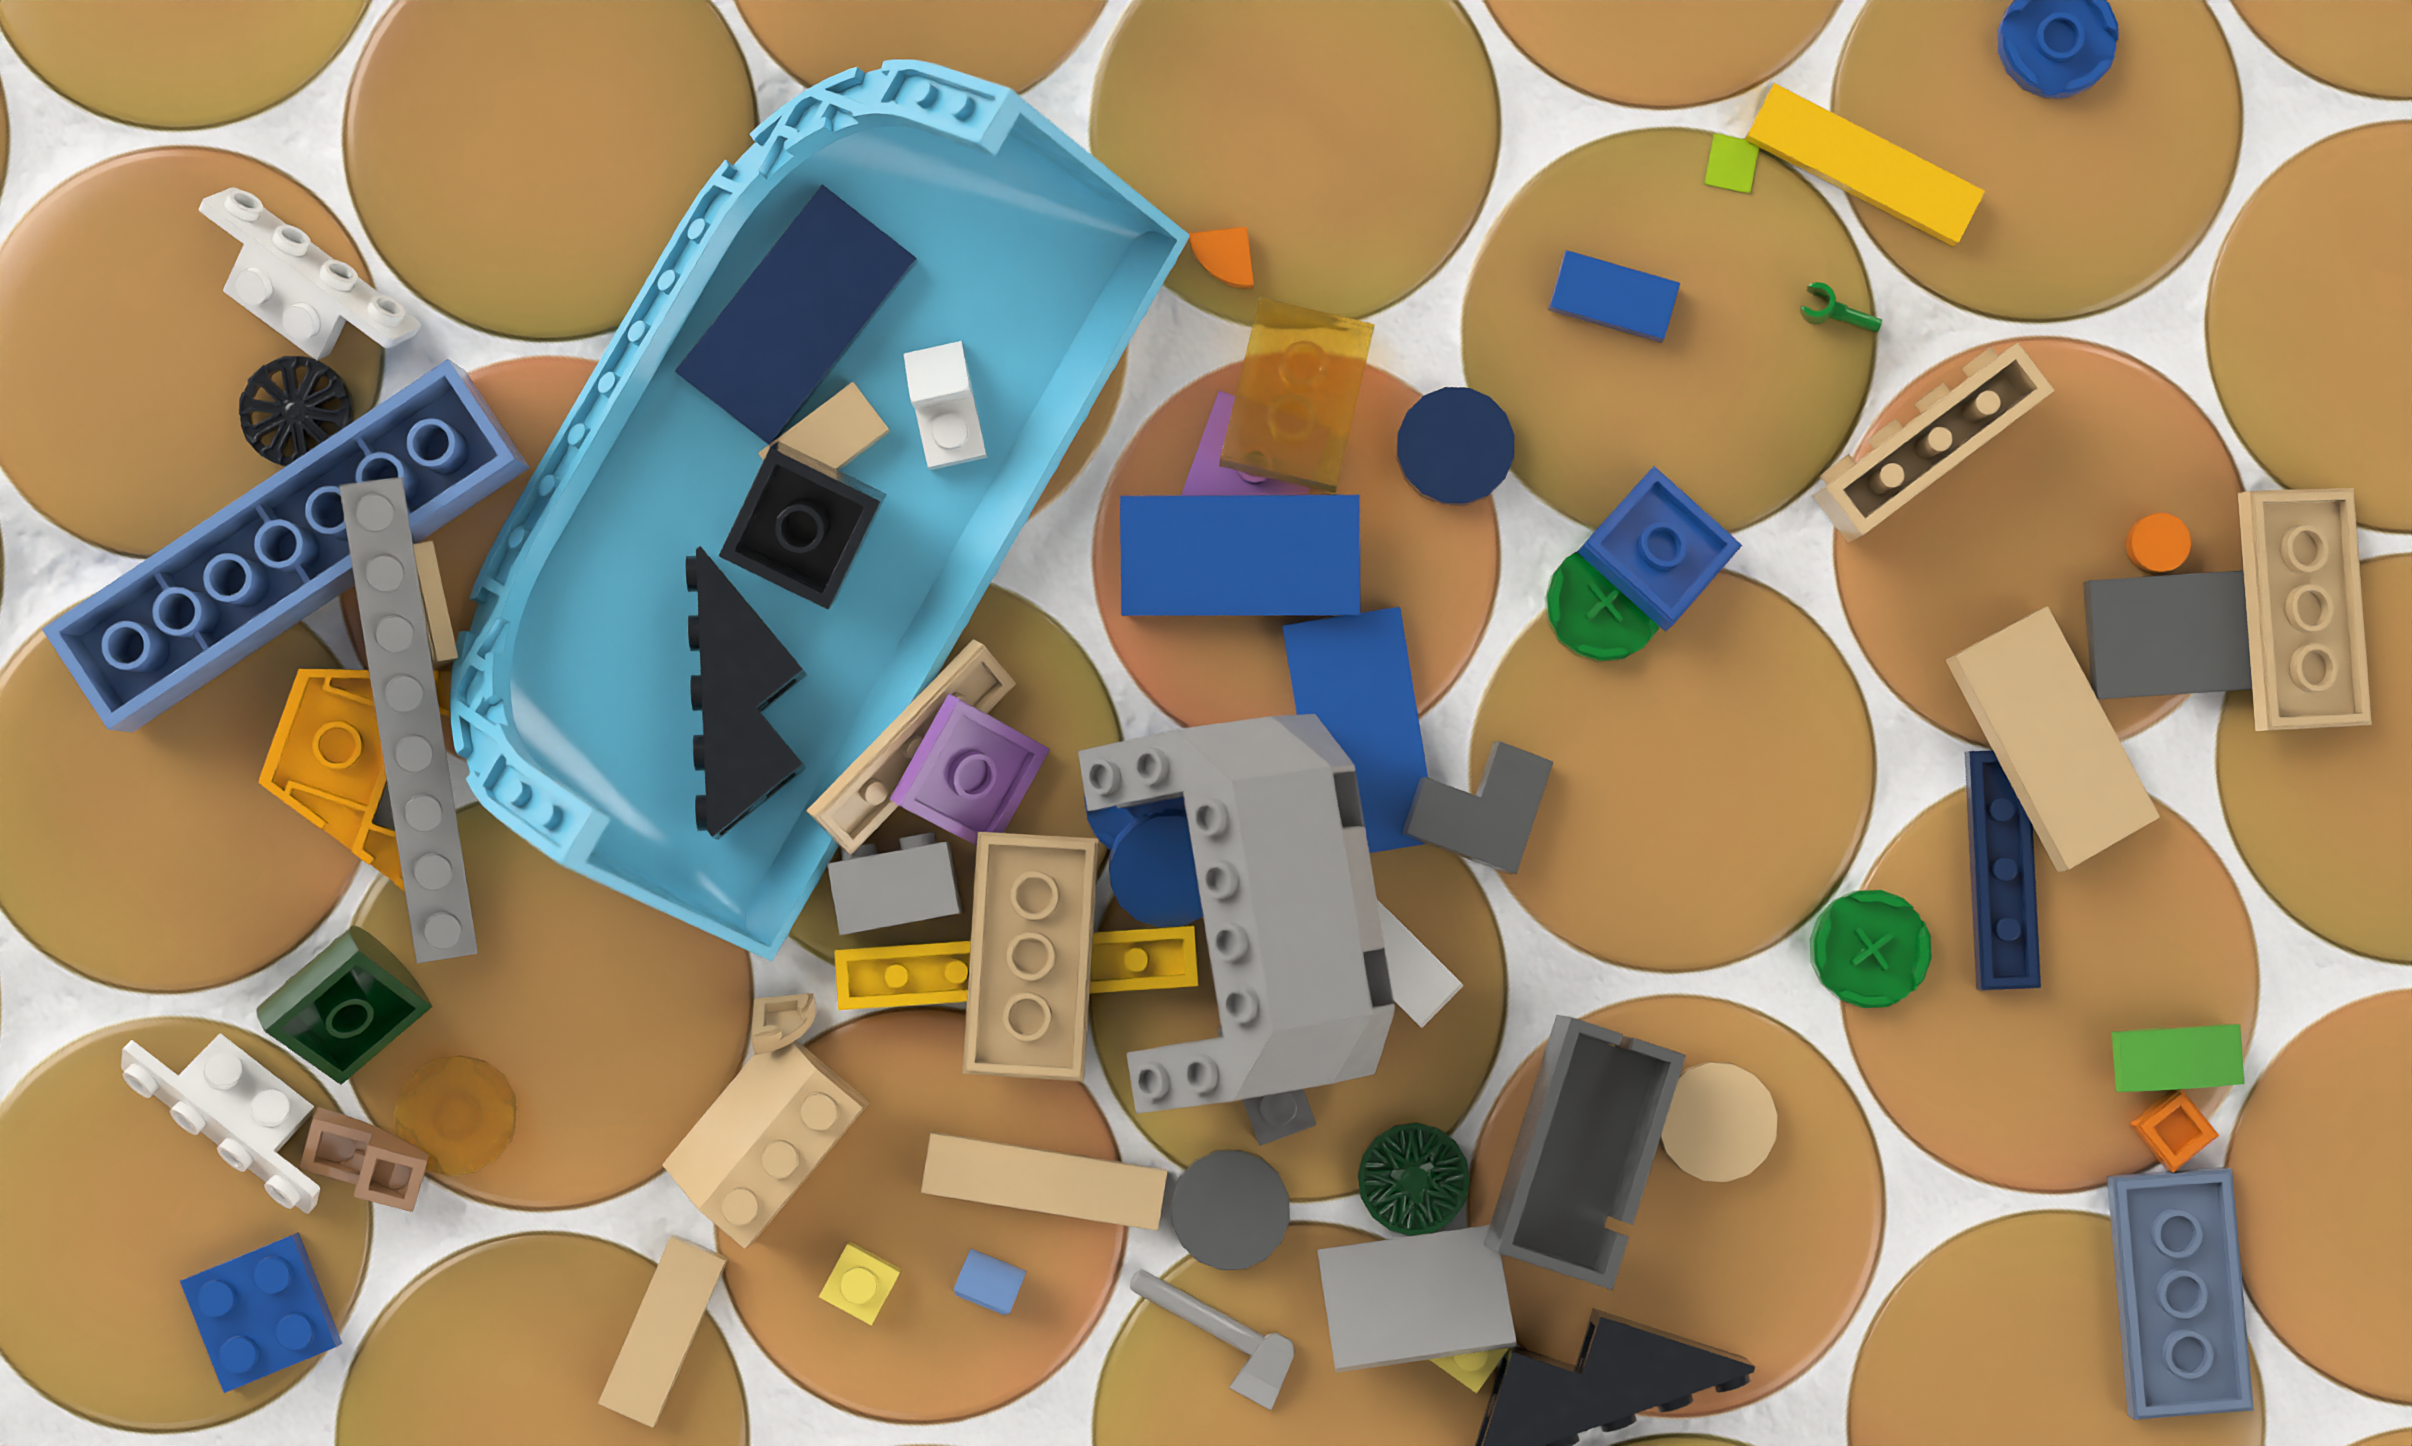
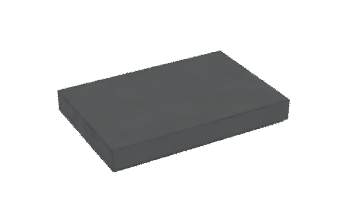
M2244 570L2089 580L2083 582L2091 688L2098 700L2252 690Z

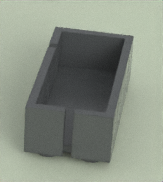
M1556 1015L1484 1245L1497 1253L1613 1290L1629 1237L1604 1226L1608 1216L1631 1225L1634 1223L1686 1055L1636 1038L1623 1036L1621 1033L1573 1017Z

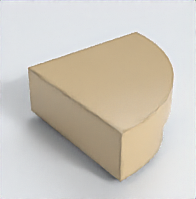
M814 993L754 999L751 1035L754 1055L783 1048L797 1040L809 1029L817 1011Z

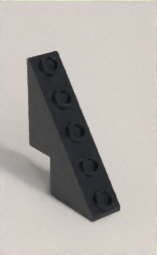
M699 546L696 549V556H686L685 562L688 592H697L698 615L688 616L690 651H700L701 675H691V704L693 711H702L703 735L693 736V761L695 771H705L706 795H696L695 815L697 830L708 831L713 838L719 840L806 769V766L762 715V712L806 677L807 674L703 548Z
M1593 1308L1575 1365L1517 1346L1508 1348L1501 1359L1474 1446H1572L1580 1441L1578 1433L1601 1426L1603 1432H1612L1625 1428L1637 1421L1636 1413L1658 1406L1659 1412L1680 1409L1694 1401L1693 1393L1713 1386L1716 1392H1727L1740 1388L1751 1381L1749 1374L1754 1373L1755 1366L1743 1356Z

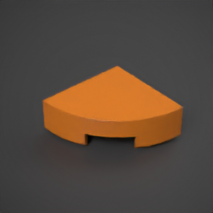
M1247 226L1188 233L1191 235L1189 237V244L1195 259L1211 276L1230 287L1254 289Z

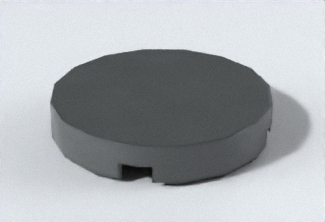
M1215 1150L1195 1159L1179 1177L1171 1199L1172 1226L1182 1247L1200 1263L1219 1270L1246 1269L1266 1260L1282 1242L1290 1221L1289 1195L1279 1173L1262 1157L1242 1150Z

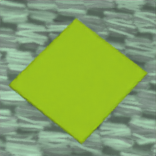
M1714 133L1704 184L1750 194L1759 147L1742 138Z

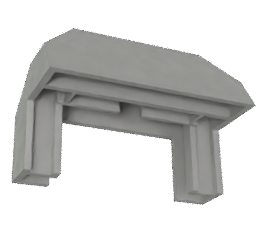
M1316 714L1270 716L1176 729L1078 751L1088 811L1117 806V808L1136 807L1184 797L1223 1037L1177 1043L1126 1053L1136 1114L1247 1099L1332 1084L1375 1074L1394 1016L1395 1005L1355 766Z

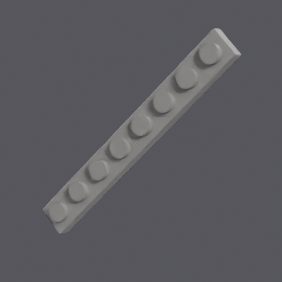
M396 477L343 484L339 488L416 962L423 963L478 954L403 478Z

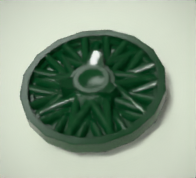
M1418 1122L1394 1125L1377 1135L1362 1154L1357 1174L1360 1197L1372 1218L1390 1231L1410 1236L1433 1233L1452 1222L1465 1204L1470 1185L1467 1160L1456 1141L1439 1128Z

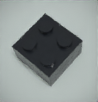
M778 441L769 448L718 557L829 610L836 601L887 494Z

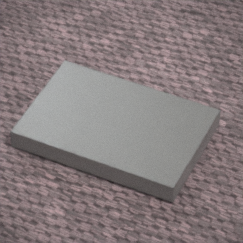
M1490 1225L1317 1250L1335 1373L1516 1347V1337L1502 1257L1500 1253L1484 1245Z

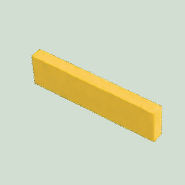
M1776 83L1770 88L1744 140L1953 247L1959 243L1985 193V190Z

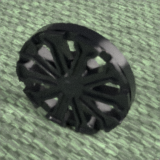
M283 356L266 365H262L248 379V384L239 398L241 428L246 441L262 457L285 467L309 452L307 436L311 435L319 444L333 436L328 435L320 427L322 422L335 423L338 427L337 433L354 421V403L345 381L331 367L309 357ZM298 367H306L307 373L299 387L296 370ZM279 371H282L285 391L272 380V375ZM326 376L330 380L329 385L313 394L320 378ZM263 388L275 402L256 400L255 397L258 390ZM335 398L341 400L342 406L336 411L323 408L324 404ZM254 412L273 414L255 425L253 424L252 414ZM278 429L271 444L265 446L262 443V437ZM292 436L295 453L292 457H285L284 450Z

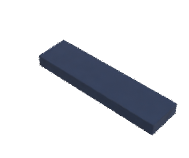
M1994 751L1964 752L1976 990L2041 988L2033 825Z

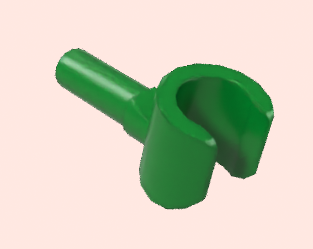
M1815 282L1807 286V292L1825 298L1828 306L1821 311H1814L1809 307L1801 306V315L1809 323L1820 324L1832 318L1875 333L1879 331L1882 319L1837 302L1835 293L1829 285Z

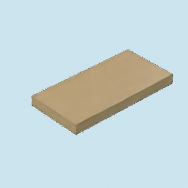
M2354 488L2262 490L2238 493L2255 731L2372 725Z
M2048 606L2036 610L1945 660L2057 872L2075 867L2160 818Z
M978 832L963 1074L1084 1081L1099 839Z

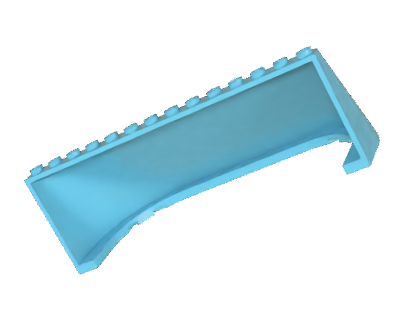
M919 60L883 61L882 68L865 73L858 67H855L821 81L780 107L750 133L755 143L734 165L725 160L714 172L675 230L493 543L469 598L478 603L470 632L459 631L456 643L458 658L453 660L450 716L456 754L467 761L470 774L466 780L470 789L488 811L560 865L769 961H773L784 940L788 937L793 924L812 891L818 885L827 864L838 848V844L806 810L939 675L948 655L963 629L969 623L993 577L999 571L1001 563L1022 527L1027 522L1035 504L1050 478L1057 470L1069 445L1087 418L1091 407L1110 374L1117 366L1121 355L1140 322L1147 314L1148 308L1191 236L1012 89L937 64ZM822 184L917 258V263L781 434L783 435L852 382L855 383L891 431L839 470L887 495L836 601L829 610L718 557L763 463V459L758 453L767 447L768 444L675 372L677 367ZM962 341L988 458L929 470L916 412L910 400L904 353ZM699 546L703 548L807 674L806 677L762 712V715L806 766V769L719 840L713 838L708 831L697 830L695 815L696 795H706L705 771H695L693 761V736L703 735L702 711H693L691 704V675H701L700 651H690L688 616L698 615L697 592H688L685 562L686 556H696V549Z

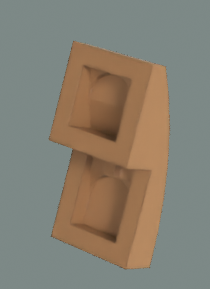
M318 1107L311 1122L299 1170L355 1184L356 1188L353 1197L413 1212L430 1155L381 1128L341 1113Z

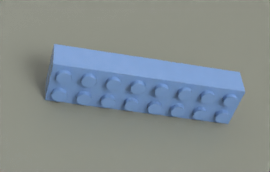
M447 359L42 628V630L107 729L133 733L355 585L340 485L402 477L413 544H415L530 467L466 371Z

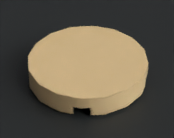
M1707 1061L1684 1069L1680 1073L1660 1137L1663 1151L1681 1170L1703 1181L1729 1182L1749 1175L1767 1159L1776 1140L1778 1114L1771 1093L1754 1074L1731 1063Z

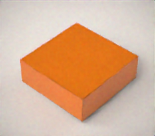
M2183 1089L2169 1091L2129 1124L2166 1171L2172 1173L2219 1136Z

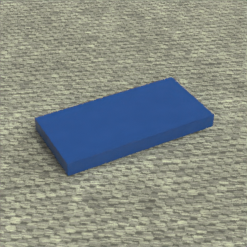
M1360 494L1120 496L1121 616L1361 614Z
M1400 607L1363 612L1360 615H1345L1282 625L1296 715L1316 714L1353 762L1369 853L1426 844L1402 835L1420 778L1428 777Z

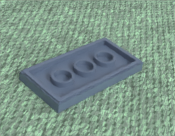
M2219 1167L2179 1170L2174 1173L2166 1171L2107 1176L2128 1416L2136 1420L2253 1411L2232 1169Z

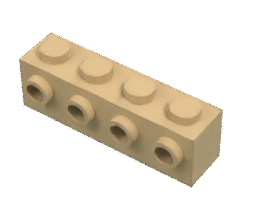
M2016 343L1999 355L1996 354L1992 347L1988 348L1962 368L1968 378L1952 391L1943 382L1914 404L1920 411V415L1904 427L1897 418L1867 440L1873 448L1871 452L1856 463L1848 454L1820 475L1826 486L1812 495V497L1848 543L1866 534L2055 391L2019 343Z

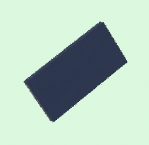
M822 184L677 367L675 372L770 445L779 438L917 263V258Z

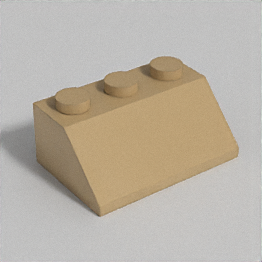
M795 1040L778 1050L753 1055L662 1165L696 1208L746 1249L759 1237L870 1104V1101Z

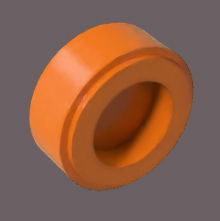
M2153 513L2137 520L2129 529L2126 537V551L2131 562L2140 570L2152 574L2164 573L2179 567L2188 557L2191 548V537L2188 528L2178 517L2169 513Z

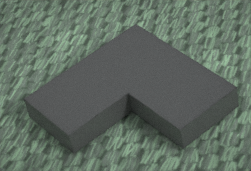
M1500 741L1493 742L1476 795L1428 777L1420 778L1402 835L1507 874H1517L1554 761Z

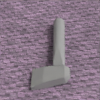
M1143 1269L1138 1270L1130 1281V1289L1133 1292L1250 1355L1229 1388L1272 1410L1295 1354L1293 1341L1278 1332L1264 1336Z

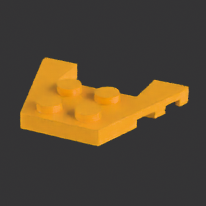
M298 669L258 783L318 828L323 829L345 845L353 854L368 865L373 866L405 892L396 832L394 829L374 822L388 783L369 670ZM433 671L440 714L451 717L450 689L452 671Z

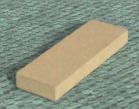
M675 1234L670 1236L599 1399V1405L652 1428L657 1424L728 1261V1257Z

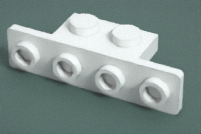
M231 187L203 198L199 211L244 244L223 292L318 361L330 355L346 321H349L387 349L416 336L421 324L406 313L402 304L389 296L382 295L360 279L351 266L334 260L311 243L308 235L302 230L281 221L265 209L262 202L256 196Z
M221 1033L179 1076L132 1040L122 1049L121 1069L124 1071L122 1076L133 1090L146 1098L155 1095L171 1108L170 1115L179 1126L193 1135H197L201 1131L219 1145L217 1147L219 1155L230 1166L241 1172L248 1168L265 1181L264 1187L267 1193L282 1206L289 1209L297 1206L304 1213L309 1214L317 1205L320 1187L277 1153L312 1116L314 1106Z

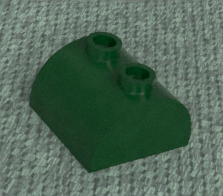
M351 926L257 1007L256 1012L264 1032L342 1085L433 1006L415 978L388 948L364 929L358 926Z

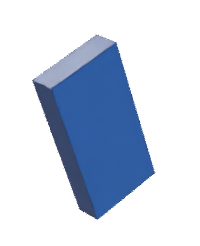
M1566 250L1548 310L1661 343L1666 335L1680 282Z

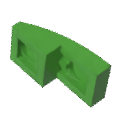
M2240 1024L2112 1031L2116 1092L2177 1090L2245 1084Z

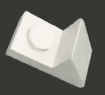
M962 341L904 353L910 400L916 412L928 469L934 470L988 458Z

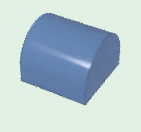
M971 1248L953 1291L956 1292V1296L1003 1315H1006V1313L1010 1314L1027 1271Z

